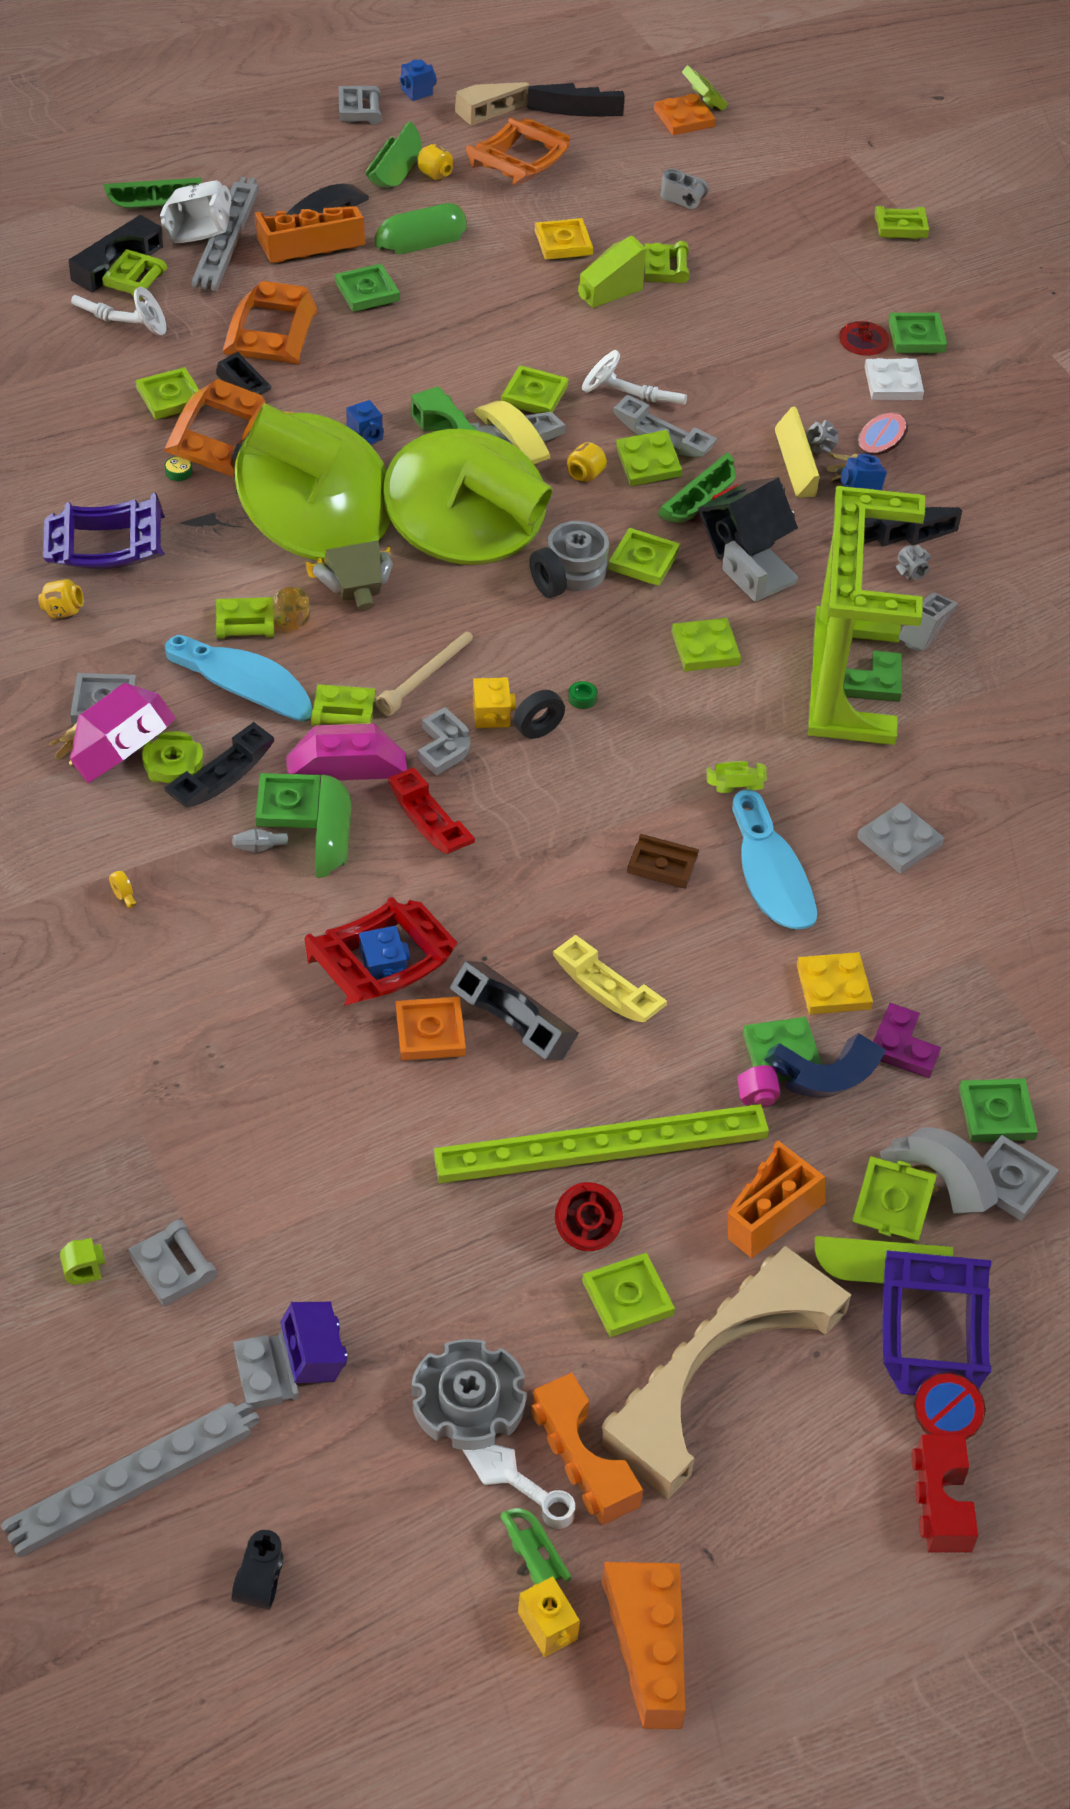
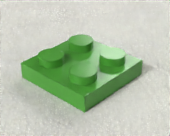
M382 264L334 274L335 284L353 312L400 301V292Z
M889 313L888 323L895 353H946L947 341L940 313Z
M260 773L256 826L317 828L321 775Z
M807 1017L744 1025L743 1035L753 1067L761 1065L771 1066V1064L764 1061V1058L769 1049L778 1043L808 1061L822 1065ZM777 1073L778 1082L787 1081L791 1078L789 1075L782 1076Z
M1025 1078L964 1080L960 1082L959 1092L970 1142L997 1141L1001 1135L1011 1141L1036 1140L1038 1130Z

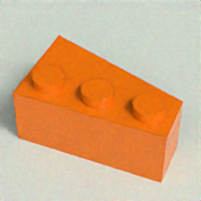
M777 1140L766 1162L762 1161L758 1167V1173L750 1184L747 1183L727 1212L728 1240L750 1258L755 1257L825 1204L826 1177Z

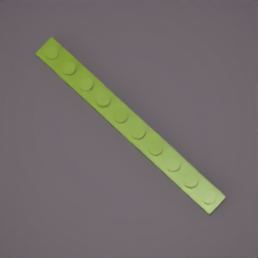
M757 1104L434 1148V1161L439 1183L768 1139L769 1129L762 1105Z

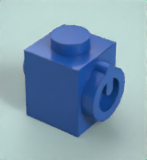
M422 59L401 65V90L412 101L433 95V86L436 85L437 78L432 64L427 65Z
M371 400L346 408L347 427L358 433L370 445L383 440V415Z
M860 454L857 458L847 459L846 466L841 473V482L845 487L882 490L887 471L877 457L870 454Z

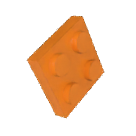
M698 94L666 98L665 100L656 101L654 105V111L672 135L715 127L716 118Z
M460 997L395 1001L401 1061L466 1056Z

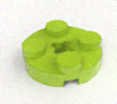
M169 731L158 735L157 740L152 743L148 741L143 748L144 769L148 773V778L153 782L171 783L186 771L194 775L203 766V749L199 742L197 744L192 740L191 735L184 732ZM171 755H177V759L171 760L169 758Z
M732 761L715 764L714 771L710 767L706 769L707 783L716 786V791L720 793L733 792L734 787H746L747 790H761L764 788V782L767 780V767L761 763H756V768L748 767V761Z

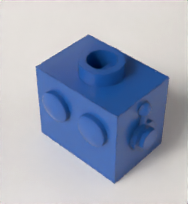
M396 926L359 933V953L363 966L376 980L407 969V961H410L407 942H401Z

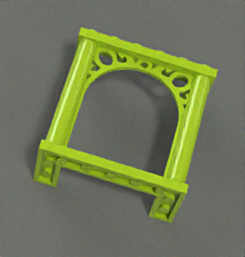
M837 486L833 535L821 606H817L815 612L808 721L809 736L896 744L898 716L856 711L845 696L843 684L852 638L899 643L898 638L901 625L921 626L923 596L862 590L865 518L923 524L925 517V495Z

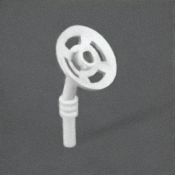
M138 287L134 291L136 306L134 313L115 311L113 307L103 303H94L78 295L72 297L71 303L94 313L95 317L106 322L112 320L134 324L140 323L141 325L145 324L157 336H162L166 333V321L163 312L153 295L143 287ZM139 296L146 300L145 303L140 302Z
M613 350L604 356L590 371L582 385V390L585 393L593 391L604 384L606 387L610 386L638 396L643 401L646 399V401L650 402L652 399V402L659 400L683 405L687 402V394L659 390L656 386L654 388L653 386L647 387V385L641 387L616 378L614 370L620 358V353L617 350Z

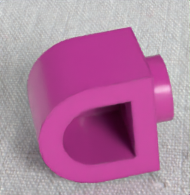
M755 1066L737 1076L739 1096L746 1106L761 1104L762 1107H768L773 1105L780 1097L777 1071L772 1066Z

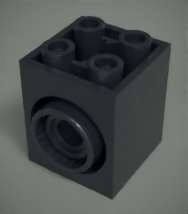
M779 477L746 481L698 507L717 559L724 558L725 545L732 541H735L749 556L769 549L775 544L776 540L798 529L794 512L790 508L785 488Z

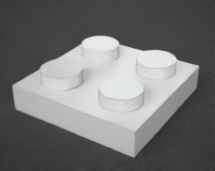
M866 359L865 372L871 400H923L924 389L917 359Z

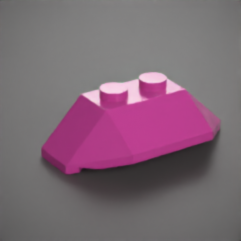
M124 682L78 716L70 760L88 784L166 729L176 717L158 693Z
M374 723L314 726L286 756L287 774L321 776L324 774L335 777L340 781L388 779L407 770L406 752Z

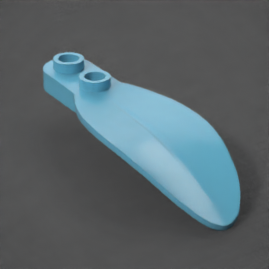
M183 635L173 636L165 643L166 657L169 661L195 672H200L206 679L217 686L285 717L301 722L310 720L312 705L305 689L290 672L275 661L244 650L212 647Z
M753 790L738 792L734 797L732 811L743 836L741 847L742 868L753 899L760 909L779 925L796 930L812 927L817 919V908L811 886L801 863L789 844L773 830L772 820L761 795Z

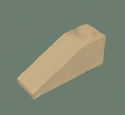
M527 82L479 84L456 91L455 112L472 126L527 105L529 84Z

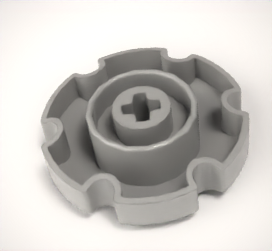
M462 1339L445 1343L443 1354H427L414 1373L411 1394L418 1397L413 1400L414 1416L420 1427L431 1438L438 1441L442 1437H448L452 1440L453 1448L477 1450L493 1446L496 1434L504 1433L507 1436L511 1435L524 1416L527 1393L520 1390L524 1388L525 1384L524 1372L518 1362L502 1348H499L497 1351H489L486 1349L485 1341Z

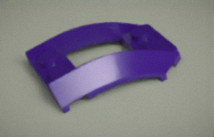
M153 493L151 494V499L139 503L134 499L102 507L72 506L70 502L65 503V510L58 515H55L53 512L44 519V560L48 563L77 568L110 569L131 566L164 556L165 553L161 549V518H164L165 515L158 495ZM130 528V548L103 554L74 553V529L98 531Z
M886 1251L882 1313L883 1363L899 1394L917 1396L918 1391L927 1380L936 1375L943 1374L963 1377L979 1391L980 1386L991 1373L992 1368L989 1357V1273L992 1260ZM902 1288L967 1294V1363L905 1358L901 1356Z

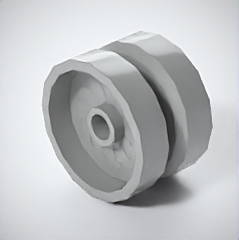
M569 521L559 524L552 529L548 536V548L552 549L562 562L567 579L566 589L585 591L601 584L607 575V557L609 552V539L604 530L593 523L585 521Z

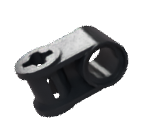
M260 1530L250 1537L241 1567L238 1569L234 1580L231 1596L232 1602L266 1610L271 1609L284 1560L281 1551L282 1543L280 1537L275 1532Z

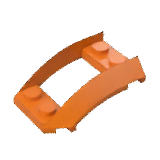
M510 117L508 123L498 133L485 141L478 142L476 147L467 145L466 152L472 168L484 166L490 169L501 170L503 175L513 178L512 185H516L533 179L556 162L569 148L570 136L532 119L522 118V121ZM522 134L525 135L526 139L543 142L546 148L551 149L542 158L529 164L505 154Z
M261 281L238 304L230 323L223 354L233 355L239 352L243 357L299 364L301 350L304 347L310 324L314 315H317L318 312L308 288L305 286ZM252 306L295 312L289 335L243 329Z
M220 379L213 381L195 392L189 399L164 451L234 477L235 468L232 454L235 447L189 429L200 408L205 404L249 421L238 443L240 444L247 437L259 410L265 403L263 396Z

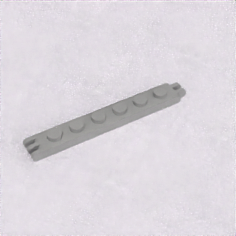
M241 176L239 182L234 181L230 190L232 203L226 232L210 237L192 278V288L197 289L201 283V289L208 290L211 284V290L218 291L258 195L259 185L256 184V178H250L249 183H247V177Z
M246 1402L236 1407L233 1403H228L2 1522L1 1527L4 1533H10L7 1538L11 1545H16L14 1548L16 1555L23 1557L244 1440L251 1434L250 1428L260 1422V1418L256 1412L251 1413L253 1407Z

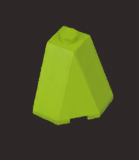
M633 235L612 244L580 274V285L578 287L580 297L594 308L643 290L646 248Z

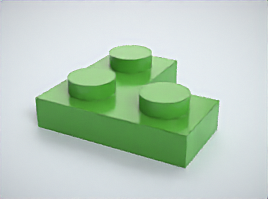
M873 651L871 671L846 668L843 684L845 696L900 702L902 695V653Z

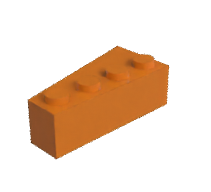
M357 206L324 208L323 213H318L311 209H302L300 214L286 215V210L276 211V216H264L263 212H254L257 240L270 263H281L287 259L307 258L313 254H328L334 250L354 249L357 246L366 245L364 217Z
M604 1562L601 1582L609 1602L613 1625L616 1627L620 1641L623 1661H625L629 1673L630 1685L642 1728L682 1729L686 1706L680 1563Z

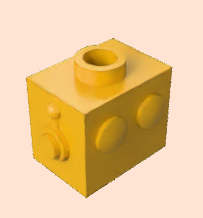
M508 677L473 678L475 728L510 727L511 711L516 710L515 693H510Z
M553 1576L538 1584H534L533 1587L520 1593L518 1614L544 1658L578 1640L580 1620Z

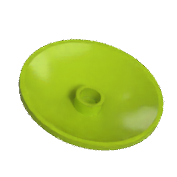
M266 403L262 405L249 435L238 452L235 464V483L244 510L254 525L267 538L295 555L311 560L322 558V561H324L327 549L379 541L391 522L383 497L387 468L374 448L364 438L346 425L328 417L311 413H285Z
M471 429L439 430L412 440L392 459L385 475L383 487L384 504L387 514L397 531L410 544L437 559L466 565H480L501 561L524 549L538 534L545 518L546 507L553 494V487L543 482L535 465L522 451L497 436Z

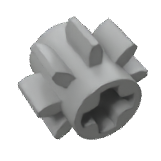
M824 420L822 424L815 421L807 430V440L809 446L812 447L811 451L819 455L822 451L830 453L838 444L837 434L839 430L833 428V424L827 420Z
M910 545L899 552L897 559L900 563L896 566V569L902 576L905 575L908 580L911 578L920 579L928 573L930 566L927 561L932 557L920 545L916 547Z

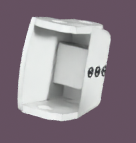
M217 180L176 189L165 203L160 215L161 224L168 239L173 243H185L210 238L226 232L232 203L229 189Z

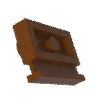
M640 834L639 841L636 843L628 863L627 873L686 889L695 862L698 859L699 849Z

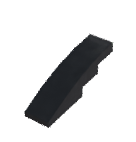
M574 83L528 86L527 107L531 110L571 116H623L625 95L623 91L600 92L599 87L575 88Z
M925 507L923 524L865 518L864 544L878 540L884 547L907 540L910 545L914 546L957 532L962 510L960 507Z

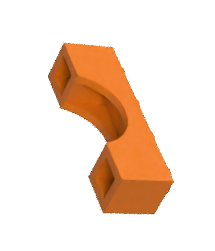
M571 1372L534 1389L533 1405L530 1406V1411L538 1426L543 1425L547 1431L548 1443L555 1455L560 1454L563 1458L565 1471L570 1482L573 1485L578 1484L583 1492L582 1499L590 1515L596 1514L601 1525H604L640 1508L643 1488L626 1460L600 1458L591 1453L582 1444L578 1436V1430L588 1418L589 1399Z

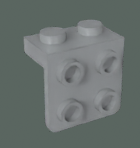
M735 541L725 545L722 570L754 602L797 583L798 576L770 548L749 556Z

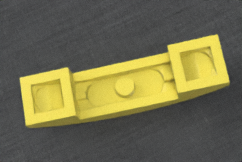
M499 400L474 408V413L486 425L494 424L533 464L550 459V453L541 436L525 415L508 402Z
M574 935L553 951L555 959L578 985L601 1004L628 1019L645 1023L667 1005V1000L645 984L639 988L635 987L598 960V951L577 935Z

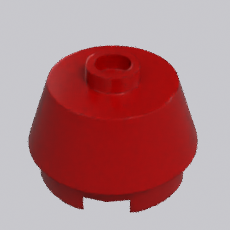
M594 1182L575 1184L561 1195L556 1204V1228L562 1239L578 1250L597 1251L607 1247L616 1239L622 1227L623 1212L620 1202L611 1190L601 1184Z

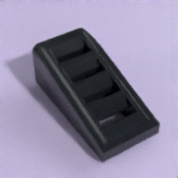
M239 352L218 362L216 375L221 380L260 395L271 390V385ZM254 386H258V388L254 390L251 389Z

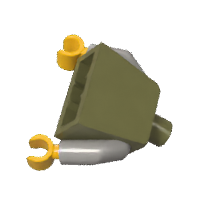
M377 540L327 549L324 564L322 558H318L315 564L306 562L307 573L311 578H318L332 592L338 593L341 600L355 599L358 610H368L374 606L372 595L380 593L381 585L388 581L393 567L390 557L391 548L386 547V551H380Z

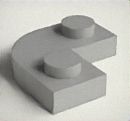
M446 707L422 720V729L435 741L419 749L417 759L437 776L467 756L470 750L469 730Z

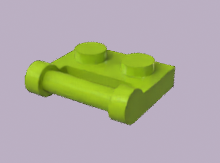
M875 207V220L877 221L879 237L928 238L929 227L925 207H916V209Z
M678 241L675 245L645 243V282L686 283L689 280L690 272L687 268L689 246L685 241ZM670 257H677L676 270H670Z
M126 249L102 277L103 285L131 293L134 297L135 289L138 287L148 289L158 276L164 274L167 270V265L161 259ZM146 268L150 269L140 282H135Z
M273 597L216 599L217 639H225V636L265 635L266 638H274Z
M317 684L311 726L314 727L321 724H372L376 689Z

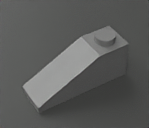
M932 592L923 599L921 626L904 625L898 639L904 641L905 646L912 650L920 651L921 649L924 651L933 643L956 610L958 603Z

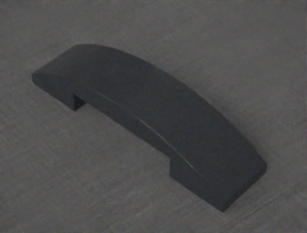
M352 184L329 185L303 198L286 215L300 214L302 209H311L318 213H323L324 208H335L343 204L347 207L357 206L369 200V196Z
M252 722L232 737V747L194 775L188 771L183 773L164 787L165 792L184 807L195 806L216 797L240 780L258 763L274 743V737L255 722Z

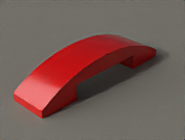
M414 767L388 778V783L408 818L435 848L450 854L475 843V838L461 821L453 822L430 795L429 784Z

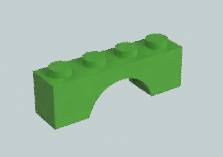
M440 386L411 395V417L423 431L445 429H471L477 431L475 426H471L464 413L458 410L453 404L451 397L446 395Z

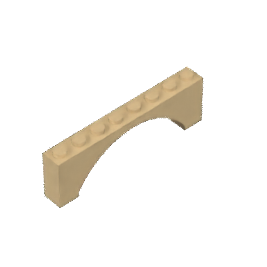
M784 1246L776 1255L771 1253L764 1260L761 1270L755 1276L749 1275L741 1284L739 1292L733 1298L727 1297L719 1306L717 1314L710 1321L706 1319L698 1326L694 1334L695 1337L688 1344L682 1342L674 1351L672 1360L665 1367L659 1365L651 1374L649 1383L642 1390L640 1388L635 1389L626 1400V1406L619 1413L614 1411L606 1418L602 1425L603 1436L601 1446L617 1459L626 1460L633 1472L665 1498L669 1499L692 1475L695 1458L687 1452L683 1437L681 1401L688 1383L702 1363L726 1344L760 1331L780 1328H802L819 1330L826 1335L846 1315L851 1294L787 1246Z

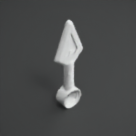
M494 1444L483 1449L463 1450L483 1485L509 1483L542 1507V1517L548 1526L554 1529H562L572 1524L575 1518L574 1498L563 1490H555L548 1493L517 1471L514 1449ZM562 1502L568 1506L569 1511L564 1516L555 1517L551 1515L548 1508L553 1503Z

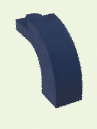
M857 1033L847 1040L839 1057L833 1064H815L780 1043L769 1049L764 1061L771 1064L778 1074L791 1077L786 1089L808 1097H829L858 1085L870 1076L880 1063L886 1049Z

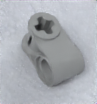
M667 169L663 173L660 196L666 201L674 202L688 209H695L700 204V199L708 194V184L701 178L683 173L678 169Z

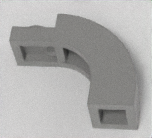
M922 1127L907 1137L891 1140L892 1144L880 1151L881 1159L893 1163H897L898 1160L907 1163H921L934 1169L947 1185L953 1213L985 1212L998 1202L994 1180L986 1163L970 1144L953 1133L938 1128Z

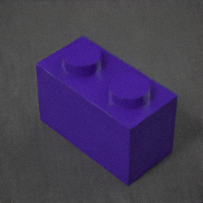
M291 1302L280 1324L294 1383L335 1382L341 1370L347 1364V1350L341 1343L339 1335L340 1323L338 1317L334 1315L332 1303Z

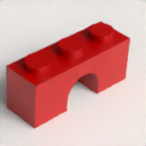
M921 1434L918 1447L912 1449L911 1455L912 1469L919 1473V1482H916L915 1487L917 1504H922L923 1515L920 1516L919 1520L921 1538H926L928 1552L972 1553L978 1538L974 1501L954 1500L943 1489V1487L948 1485H964L969 1470L965 1435Z

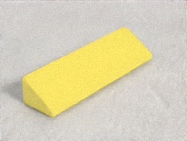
M794 406L789 409L775 426V433L796 497H815L820 476L798 409Z

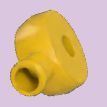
M121 870L112 873L109 876V882L114 894L119 900L125 901L127 908L134 907L137 902L132 896L133 889L128 877Z

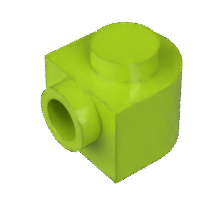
M91 1237L83 1240H73L62 1248L60 1259L64 1277L68 1283L81 1285L102 1279L99 1266L106 1263L101 1243L94 1245Z

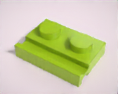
M689 65L686 66L682 73L692 83V88L704 97L703 101L712 109L716 106L723 111L729 105L728 102L705 77L693 70Z

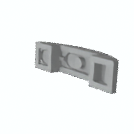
M628 394L613 409V413L637 435L668 430L678 455L703 457L717 443L716 437L695 427L688 433L649 414L650 405Z

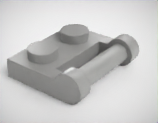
M339 86L340 121H369L372 125H378L382 121V114L379 110L380 89L376 86ZM362 98L369 100L370 109H363Z
M181 1219L173 1221L164 1231L128 1249L130 1258L163 1307L214 1280L218 1274L214 1265L211 1262H207L188 1235V1227ZM175 1242L178 1243L196 1270L194 1273L186 1274L168 1247Z

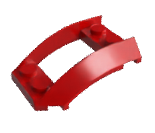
M394 897L388 898L384 905L360 919L328 929L325 935L314 937L312 934H307L304 939L308 964L318 962L346 994L347 998L344 1006L387 995L415 983L444 964L458 943L422 902L408 900L407 904L398 903ZM400 924L426 953L427 957L403 971L376 980L352 953L353 950L359 948V933Z

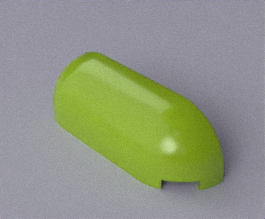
M815 1236L814 1242L818 1262L830 1275L847 1281L884 1283L887 1250L952 1257L954 1247L824 1236Z

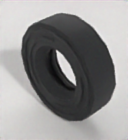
M548 547L532 552L529 558V566L538 590L547 598L563 594L567 588V579L564 567L557 554Z
M540 690L528 696L518 706L514 714V723L523 736L530 739L540 738L550 733L559 725L565 715V705L557 693L551 690ZM547 708L546 712L541 717L532 721L533 717L539 711Z

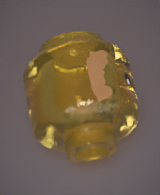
M286 587L274 595L272 600L273 616L278 625L289 630H295L308 622L310 618V601L305 591L296 587Z

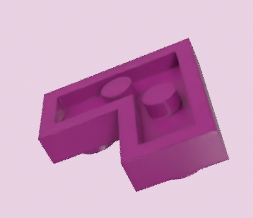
M889 1003L873 1040L874 1043L886 1049L881 1062L930 1079L941 1047L912 1037L919 1020V1012Z

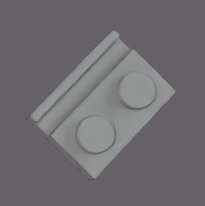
M279 1332L278 1336L269 1337L264 1335L233 1342L245 1402L252 1405L253 1410L283 1404L284 1400H299L296 1383H294L283 1332Z

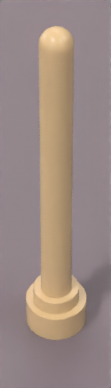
M468 631L464 632L398 688L382 692L375 699L377 709L385 716H392L400 709L402 699L470 643L473 635Z

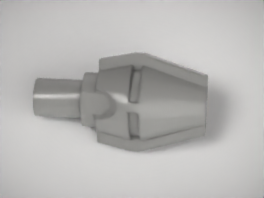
M255 828L234 835L232 843L233 848L258 853L268 850V848H273V846L287 845L288 837L287 833L272 834V832Z

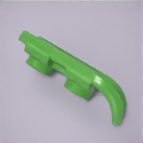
M513 1508L501 1512L500 1519L509 1532L508 1535L512 1540L513 1549L524 1557L527 1563L526 1566L530 1571V1577L535 1584L552 1576L556 1581L561 1578L565 1582L571 1580L572 1576L540 1522L531 1512L521 1508ZM512 1518L525 1519L532 1526L531 1528L519 1531ZM545 1547L550 1558L544 1560L538 1549Z

